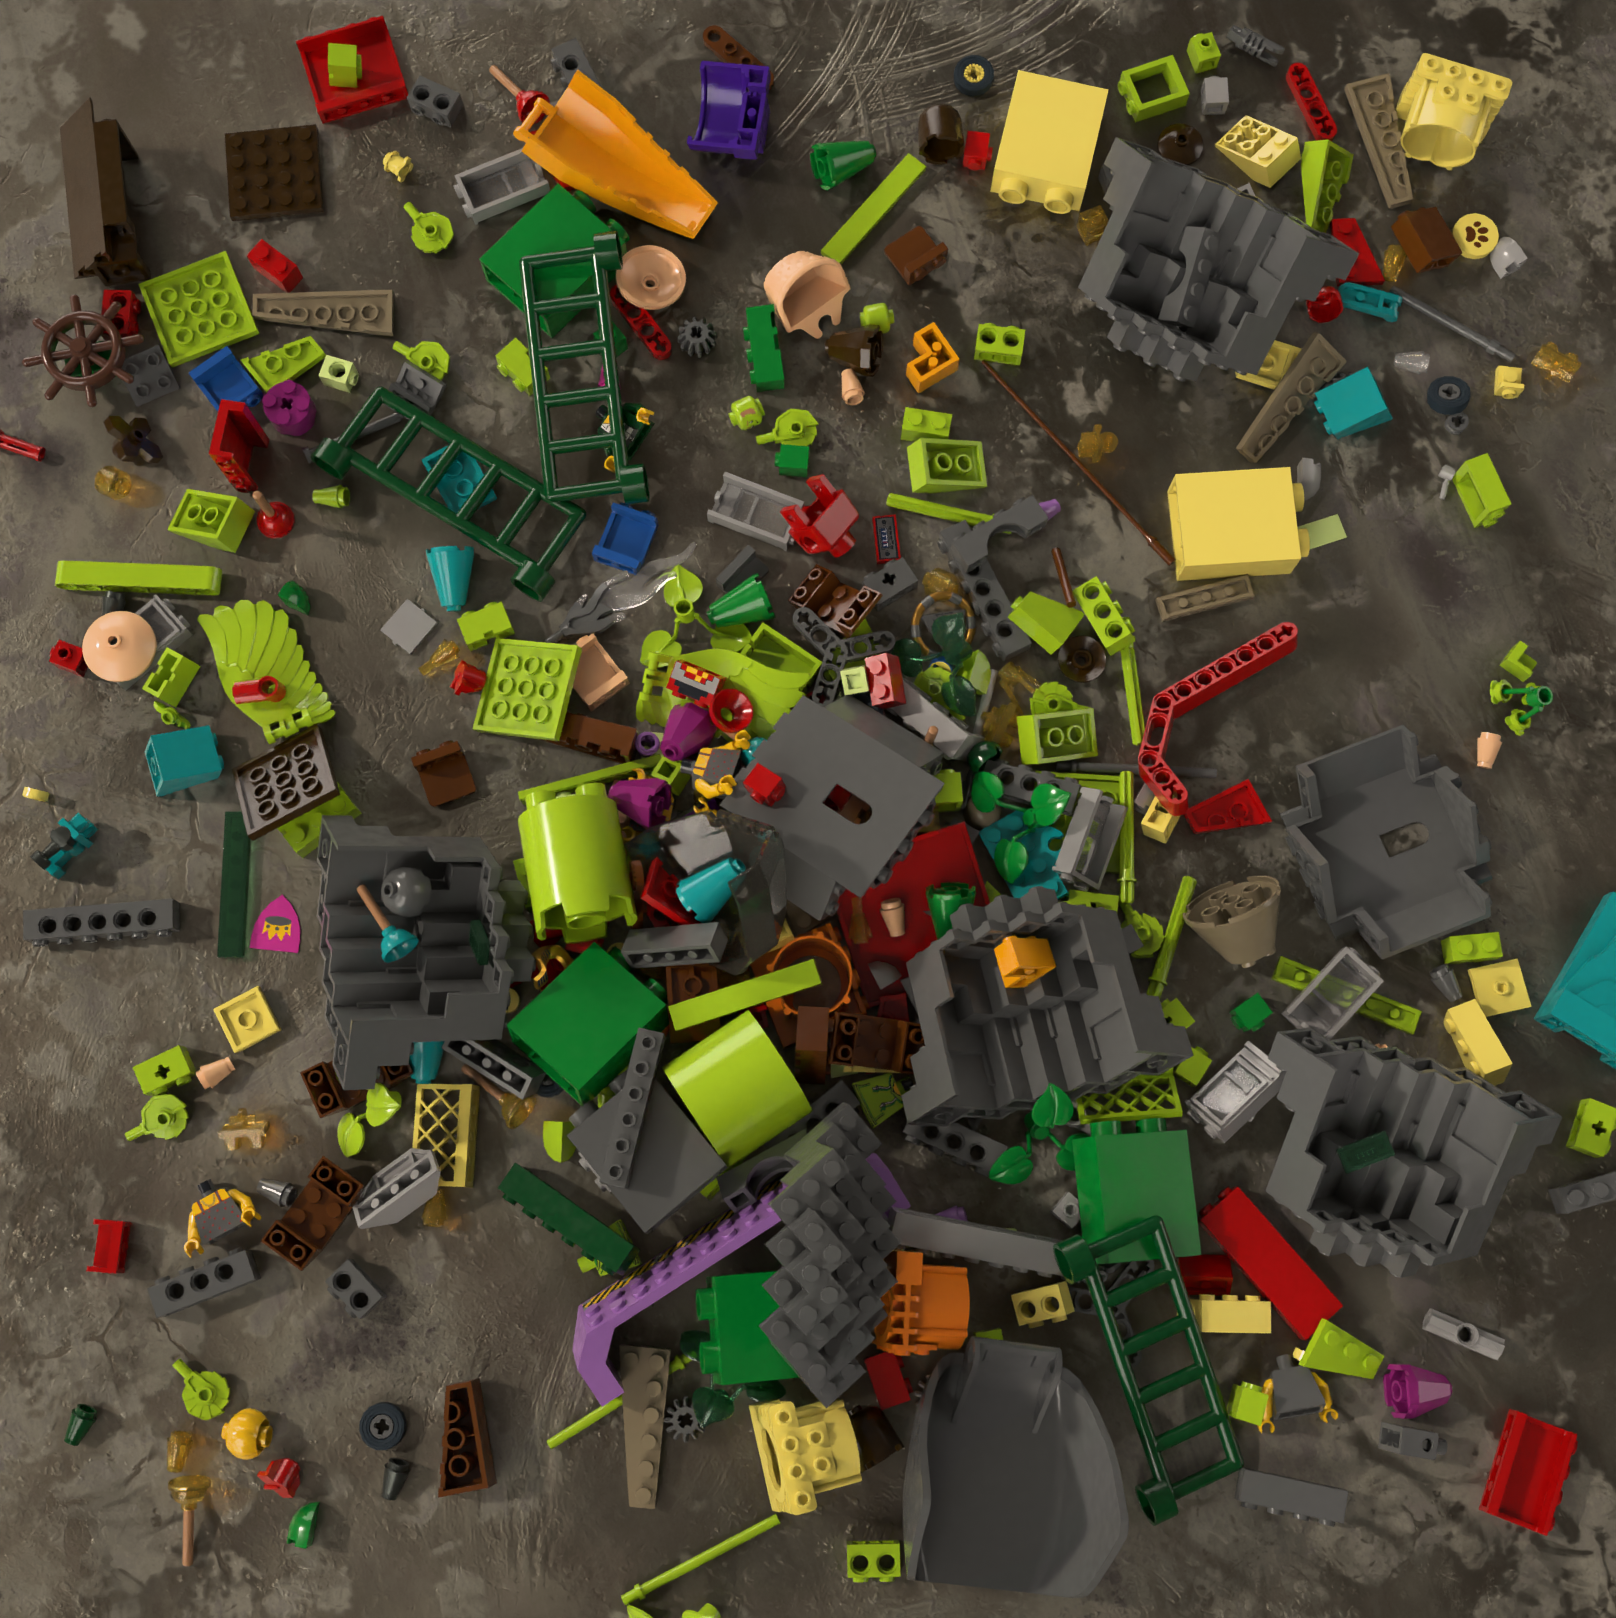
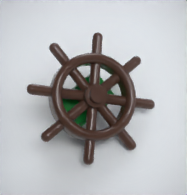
M73 294L70 296L72 312L60 317L52 325L40 318L33 319V325L45 332L41 345V354L24 358L22 364L25 367L44 364L49 374L55 379L44 394L47 400H53L64 386L71 390L85 391L87 405L95 407L97 405L95 389L106 385L115 377L128 384L134 382L133 375L121 369L126 355L125 347L143 343L144 336L136 334L122 337L120 331L111 322L122 307L120 302L114 301L105 314L101 315L92 311H81L79 296ZM84 325H94L95 327L86 338ZM73 328L76 334L74 339L65 334ZM104 331H107L111 337V340L97 341ZM59 341L69 347V349L55 351ZM65 360V367L62 371L58 369L56 361Z

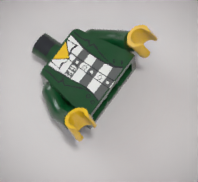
M626 402L622 405L628 460H631L655 423L648 419L650 415L654 416L653 411L648 410L641 403ZM601 405L595 413V416L603 421L597 432L598 434L610 433L608 407ZM612 447L603 448L607 458L604 466L615 474Z

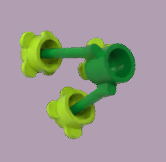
M1502 679L1500 682L1493 680L1490 684V696L1493 704H1498L1499 702L1507 703L1513 694H1525L1522 696L1521 702L1524 705L1533 707L1527 713L1523 710L1514 709L1511 711V715L1505 718V723L1518 736H1522L1524 730L1530 728V717L1538 712H1542L1543 707L1549 705L1553 700V693L1547 686H1536L1535 683L1531 682L1526 685V688L1512 689L1511 684L1505 679Z

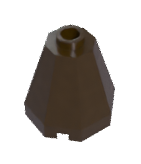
M872 324L836 332L830 336V339L826 340L825 352L828 353L831 360L849 369H853L863 376L873 377L880 364H875L877 357L880 359L882 357L883 333L879 331V325Z

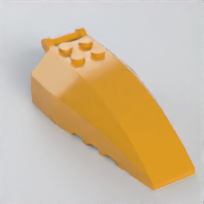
M579 70L574 74L555 107L543 98H537L530 114L522 125L517 126L513 131V135L519 141L525 142L521 152L560 181L609 206L676 234L694 239L718 204L696 179L689 175V172L683 166L679 167L670 157V153L666 149L663 150L653 140V136L649 132L646 133L636 123V118L616 98ZM541 113H545L548 117L535 135L531 134L529 130Z

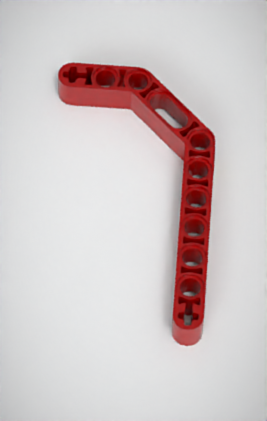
M1283 622L1154 696L1138 755V767L1140 777L1171 815L1181 816L1188 810V792L1164 761L1174 720L1296 650L1298 645V628L1295 624ZM1157 727L1164 728L1161 743L1156 746L1150 745L1152 731Z

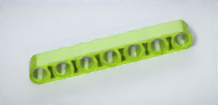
M58 561L55 586L65 590L213 596L220 594L222 569L213 566Z

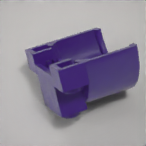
M701 61L700 117L694 139H692V136L687 138L689 149L693 151L734 154V158L757 160L758 153H764L770 117L768 92L771 74L769 67Z

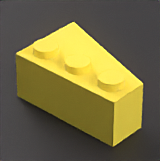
M1476 999L1448 1009L1443 1021L1447 1032L1451 1034L1464 1066L1494 1086L1503 1083L1513 1063Z
M1199 1294V1299H1190L1201 1332L1271 1333V1302L1261 1301V1296L1245 1295V1300H1238V1295H1222V1300H1216L1215 1295Z

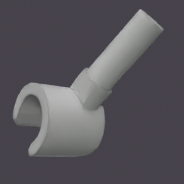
M1446 464L1438 474L1439 477L1445 479L1442 483L1439 497L1441 500H1445L1448 485L1455 475V469Z

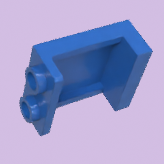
M228 346L189 372V375L217 412L221 399L244 402L248 408L255 407L263 399L264 394L241 366Z
M613 502L611 505L612 512L599 545H595L592 551L593 559L604 565L639 576L659 526L658 520L649 511L642 510L640 512L634 510L629 504Z

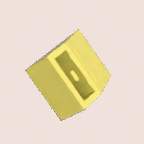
M1247 115L1215 144L1217 149L1252 180L1269 188L1301 159L1297 137Z

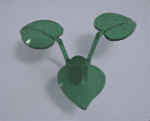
M963 612L943 615L933 622V638L937 644L942 646L943 652L922 657L921 646L915 640L903 638L895 642V647L891 654L899 656L901 673L905 676H917L923 669L921 661H928L942 656L945 657L947 663L956 665L949 676L950 681L943 683L941 687L943 700L952 711L959 715L968 717L976 715V694L973 685L965 677L958 676L955 678L959 669L964 667L963 661L971 658L973 653L972 647L965 641Z
M699 1330L681 1333L680 1348L689 1359L700 1362V1342L711 1341L710 1334ZM710 1374V1387H700L694 1391L692 1406L701 1428H704L712 1423L730 1418L735 1410L733 1402L744 1390H746L747 1396L754 1401L770 1402L784 1397L786 1389L778 1380L750 1382L740 1385L734 1394L728 1397L729 1395L725 1390H714L713 1374Z

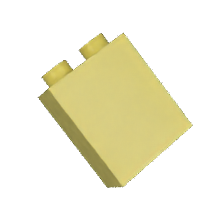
M1018 70L990 192L999 193V197L1003 201L1011 204H1021L1025 200L1044 203V207L1048 211L1057 214H1065L1070 212V210L1080 211L1108 89Z
M1290 467L1175 474L1167 493L1177 581L1232 578L1246 574L1248 576L1290 574L1301 560V557H1308L1310 550L1309 533L1306 528H1297L1296 512H1302L1304 507V489L1301 483H1292Z

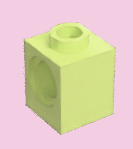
M326 355L319 378L325 386L350 393L352 386H355L358 382L359 373L353 362ZM345 372L342 377H336L338 373Z
M866 665L846 668L840 671L845 695L870 690Z

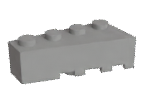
M902 678L906 704L886 710L895 716H901L904 719L903 724L913 731L915 729L922 734L920 738L923 740L929 727L936 726L938 734L933 744L940 751L944 752L943 757L947 760L967 761L968 753L972 747L986 738L979 733L972 734L967 731L969 725L953 716L950 718L948 716L949 710L937 702L930 703L932 697L908 679Z

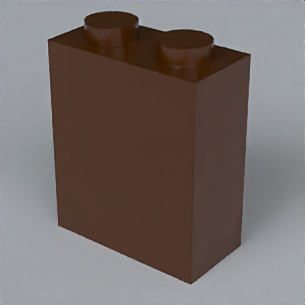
M1422 207L1412 212L1410 210L1404 211L1391 226L1417 273L1448 267L1462 254L1460 247L1437 207L1427 209Z

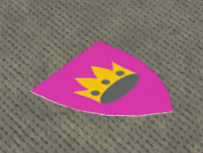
M283 894L272 901L261 912L254 925L249 948L298 953L300 944L298 916L293 906Z

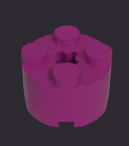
M285 380L274 385L263 396L264 412L279 433L300 436L313 427L317 413L316 406L306 389L292 380Z

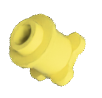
M397 151L387 153L383 159L384 170L398 176L397 180L399 182H403L408 173L413 169L411 158L408 156L403 158L399 156Z

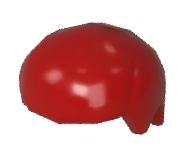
M1322 286L1315 302L1306 300L1310 319L1318 323H1326L1336 319L1343 311L1340 292L1332 286Z

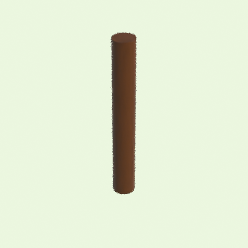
M1056 547L1051 550L1066 605L1072 608L1076 606L1075 597L1061 549Z

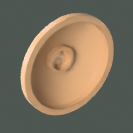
M645 245L633 248L623 256V269L616 270V283L622 296L633 305L644 309H661L673 304L679 299L685 287L686 274L681 261L669 250L658 246Z
M115 611L105 614L93 622L84 636L82 652L87 666L98 677L110 682H125L137 678L149 668L156 654L157 641L152 627L142 617L132 612ZM117 638V643L111 645V641Z

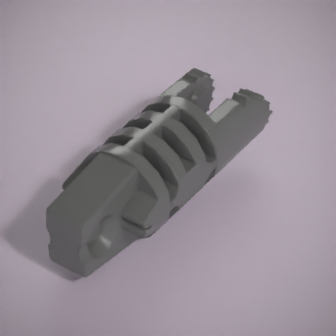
M1233 25L1226 36L1235 42V46L1252 56H1256V58L1273 67L1277 66L1278 59L1265 52V50L1268 49L1279 55L1283 54L1285 50L1281 45L1264 38V36L1246 27L1241 29Z

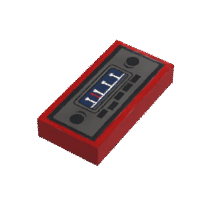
M896 514L872 517L877 564H886L892 559L899 560L901 556Z

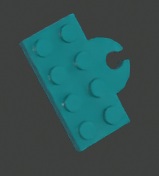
M1015 811L980 830L979 835L993 860L996 846L1000 840L1008 839L1011 841L1013 836L1028 829L1023 822V812ZM1045 826L1043 828H1036L1034 833H1029L1017 840V842H1021L1026 846L1029 860L1025 871L1016 880L1015 884H1010L1005 880L1014 898H1021L1029 892V889L1035 886L1054 889L1058 900L1069 894L1058 873L1052 870L1053 866L1056 867L1055 863L1060 850L1052 851L1049 849V843L1053 839L1064 837L1061 831L1051 826Z

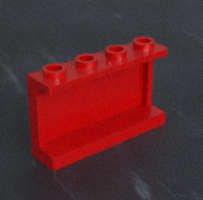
M221 399L209 455L235 490L241 493L258 491V486L249 475L248 470L254 446L268 448L269 438L246 403Z
M1509 1409L1479 1510L1547 1536L1555 1524L1554 1512L1556 1506L1562 1501L1563 1492L1561 1489L1564 1480H1567L1570 1474L1569 1462L1571 1455L1575 1454L1578 1447L1577 1434L1530 1417L1525 1413Z

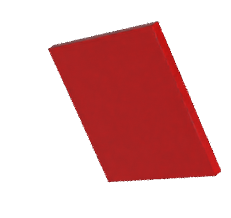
M965 821L916 836L912 840L914 844L906 859L902 862H897L891 868L893 873L887 883H882L874 889L869 887L861 898L848 889H845L844 893L839 897L838 918L854 968L861 981L862 994L865 995L869 1008L879 1005L881 996L906 993L900 981L903 978L909 977L906 963L915 957L916 953L925 950L933 941L937 940L932 917L923 912L930 911L926 897V887L934 884V889L940 888L943 882L969 884V889L973 886L976 889L974 906L985 907L990 904ZM892 898H900L901 903L904 904L905 934L896 937L890 936V932L880 912V908H882L881 902ZM875 961L887 962L895 966L902 976L880 990L868 964Z

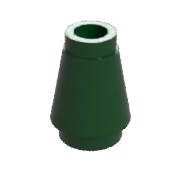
M78 1404L75 1409H72L64 1438L66 1443L73 1446L79 1445L80 1441H82L97 1420L96 1409L86 1404Z

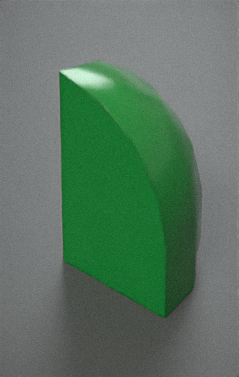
M295 581L287 582L278 593V596L287 607L308 616L311 606L307 593Z
M310 1502L300 1507L293 1515L289 1525L287 1544L295 1543V1547L305 1549L312 1546L320 1502Z

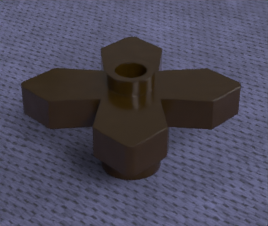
M108 416L103 421L108 433L117 438L113 442L112 452L121 461L133 462L138 455L147 463H158L163 458L159 446L146 438L151 431L147 419L135 417L128 424L120 416Z

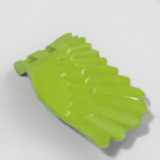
M240 600L233 609L220 605L214 608L213 615L202 614L198 616L197 621L206 632L211 643L224 691L239 710L263 728L269 745L277 742L276 739L285 736L286 738L298 733L299 729L305 726L309 728L335 717L336 712L330 710L332 703L328 701L327 692H323V687L320 683L315 684L316 674L315 672H309L311 665L309 661L303 660L304 649L302 645H297V631L289 628V617L283 609L275 611L272 605L264 600L256 604L249 600ZM264 676L274 677L283 683L286 688V695L279 702L262 701L236 704L232 694L234 682L259 680ZM275 684L269 687L268 694L275 690ZM302 713L303 717L297 720L294 719V716ZM279 723L280 727L272 730L271 727Z
M707 649L676 656L649 651L647 658L649 659L648 668H645L642 680L644 686L643 691L639 693L636 704V717L640 722H644L646 719L652 725L658 723L660 726L665 727L669 714L675 705L681 704L680 706H684L686 703H694V699L687 696L686 699L678 698L672 695V690L666 688L676 660L683 659L727 677L722 690L736 689L743 692L753 706V719L744 730L749 733L751 739L761 737L768 740L770 735L776 732L773 727L783 713L789 714L791 712L790 708L794 707L803 695L806 696L804 692L799 691V688L810 680V673L776 670L730 649ZM659 662L669 663L667 672L657 670ZM653 686L663 687L662 696L652 694ZM721 709V717L726 721H731L732 713L728 709ZM716 727L717 731L714 737L720 738V736L722 735L725 738V740L729 742L733 741L722 730Z

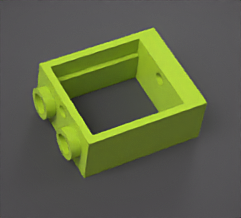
M1173 55L1122 71L1120 81L1118 82L1119 93L1121 96L1124 95L1129 115L1133 116L1135 123L1186 106L1190 95ZM1162 73L1171 94L1142 104L1133 82Z
M1488 453L1465 461L1452 478L1474 528L1482 525L1484 528L1490 527L1498 522V518L1506 514L1505 511L1511 505V501Z

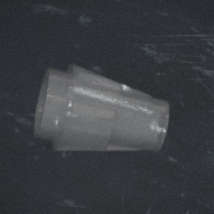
M1424 351L1396 353L1393 367L1419 375L1427 373L1430 354H1424Z

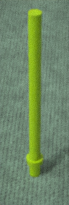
M693 1348L682 1355L677 1354L674 1356V1360L669 1364L668 1376L678 1369L683 1370L686 1368L685 1365L698 1357ZM622 1394L548 1439L547 1444L552 1450L623 1405Z
M777 1514L764 1519L642 1585L640 1583L634 1585V1589L621 1595L623 1603L627 1605L638 1598L640 1600L646 1598L645 1595L780 1524Z

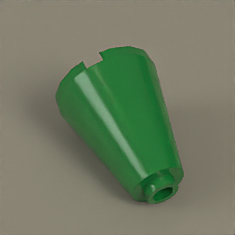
M867 140L817 143L812 146L814 152L810 153V162L815 179L820 178L823 183L820 187L824 190H829L871 165L876 157V149Z
M758 573L753 574L709 605L710 611L706 613L711 625L716 624L718 628L776 618L774 612L769 613L773 608L764 585L761 581H756L760 579Z
M943 882L940 888L934 889V884L926 887V897L937 940L946 935L948 930L953 929L950 919L951 914L956 912L963 904L970 903L974 905L976 896L975 886L969 889V884Z

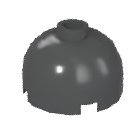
M399 867L392 870L385 877L382 883L381 897L385 907L393 914L415 917L423 912L420 910L424 905H428L431 897V884L429 878L421 872L423 871L421 868Z

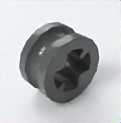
M1464 412L1449 415L1445 420L1446 430L1453 435L1461 434L1469 424V418ZM1455 418L1460 420L1458 423H1462L1459 427L1454 426L1455 422L1453 420Z

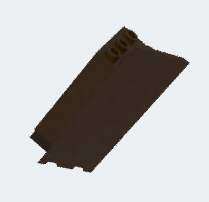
M90 97L60 127L74 279L98 276L105 286L150 280V270L137 252L135 226L127 215L122 161L139 159L138 154L117 119H103L95 122L93 101Z

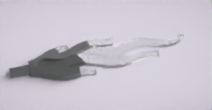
M692 542L679 555L649 562L633 578L621 585L615 586L628 579L630 575L627 570L610 577L596 589L590 600L586 594L581 596L573 604L564 622L559 626L560 630L546 638L545 642L558 643L564 638L569 640L585 635H597L625 619L626 615L623 612L614 613L604 619L601 618L613 612L637 607L648 601L668 580L676 578L677 573L675 571L663 573L647 587H644V585L657 573L686 561L696 547L695 542Z

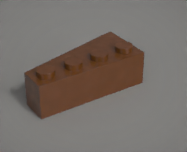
M798 1006L795 1048V1079L798 1083L825 1085V1075H830L831 1064L828 1063L834 1018H829V1008Z
M480 1378L447 1385L444 1406L445 1427L444 1435L442 1436L443 1455L442 1463H440L441 1483L438 1490V1498L485 1489L497 1484Z

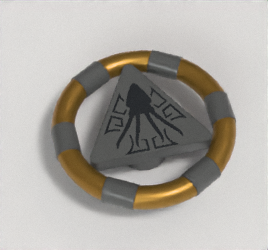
M940 591L930 594L918 604L913 613L910 625L911 637L917 649L925 657L933 659L943 656L953 660L962 655L974 639L976 620L973 609L962 596L956 593ZM940 600H948L962 608L923 615L927 608ZM965 615L966 635L963 641L950 651ZM920 620L923 621L944 653L935 651L925 645L921 638Z

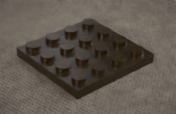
M316 124L225 133L229 213L232 221L324 212L319 139Z
M318 724L232 769L247 836L252 841L340 795L324 735Z

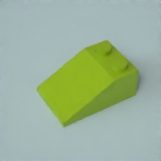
M920 438L907 447L912 493L933 494L987 487L981 441Z
M187 489L167 530L215 549L236 553L255 511L238 497Z
M1093 708L1017 716L1022 765L1098 756Z

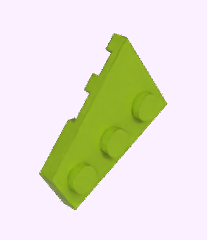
M308 336L285 344L283 348L271 352L267 350L261 352V355L250 359L249 357L241 359V362L267 393L270 388L285 380L294 381L323 360L326 354L315 340Z
M1322 1318L1298 1365L1374 1379L1384 1355Z

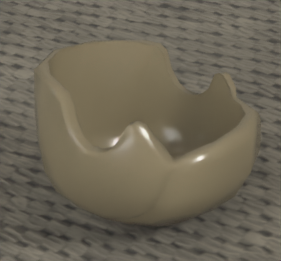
M970 797L963 810L966 824L976 830H982L997 822L1002 814V806L997 804L992 812H980L974 806L972 797Z

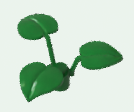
M979 772L973 778L971 790L972 802L977 810L989 813L994 810L997 804L1005 808L1024 812L1023 822L1028 829L1013 836L1011 841L1008 839L1000 840L994 853L995 864L1000 875L1010 884H1015L1016 880L1025 871L1029 860L1026 846L1021 842H1017V840L1029 833H1034L1036 828H1043L1055 823L1065 810L1071 793L1052 784H1040L1034 789L1031 796L1033 808H1023L1000 801L999 799L1004 794L1002 781L990 772Z
M1049 1083L1046 1091L1033 1106L1032 1112H1029L1024 1118V1125L1028 1130L1025 1132L1027 1152L1021 1146H1014L1003 1152L990 1169L988 1176L991 1180L1005 1184H1018L1029 1177L1033 1170V1162L1029 1159L1032 1155V1137L1042 1140L1048 1136L1061 1148L1056 1155V1161L1059 1166L1065 1170L1075 1171L1072 1140L1091 1136L1086 1133H1076L1068 1137L1064 1145L1049 1130L1054 1128V1124H1066L1073 1115V1104L1061 1088L1053 1083Z

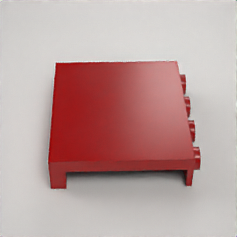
M383 16L371 17L366 21L351 23L342 28L327 30L324 33L307 36L296 41L315 99V106L323 124L407 99L409 94ZM328 43L357 45V54H360L362 58V80L357 79V88L329 86Z

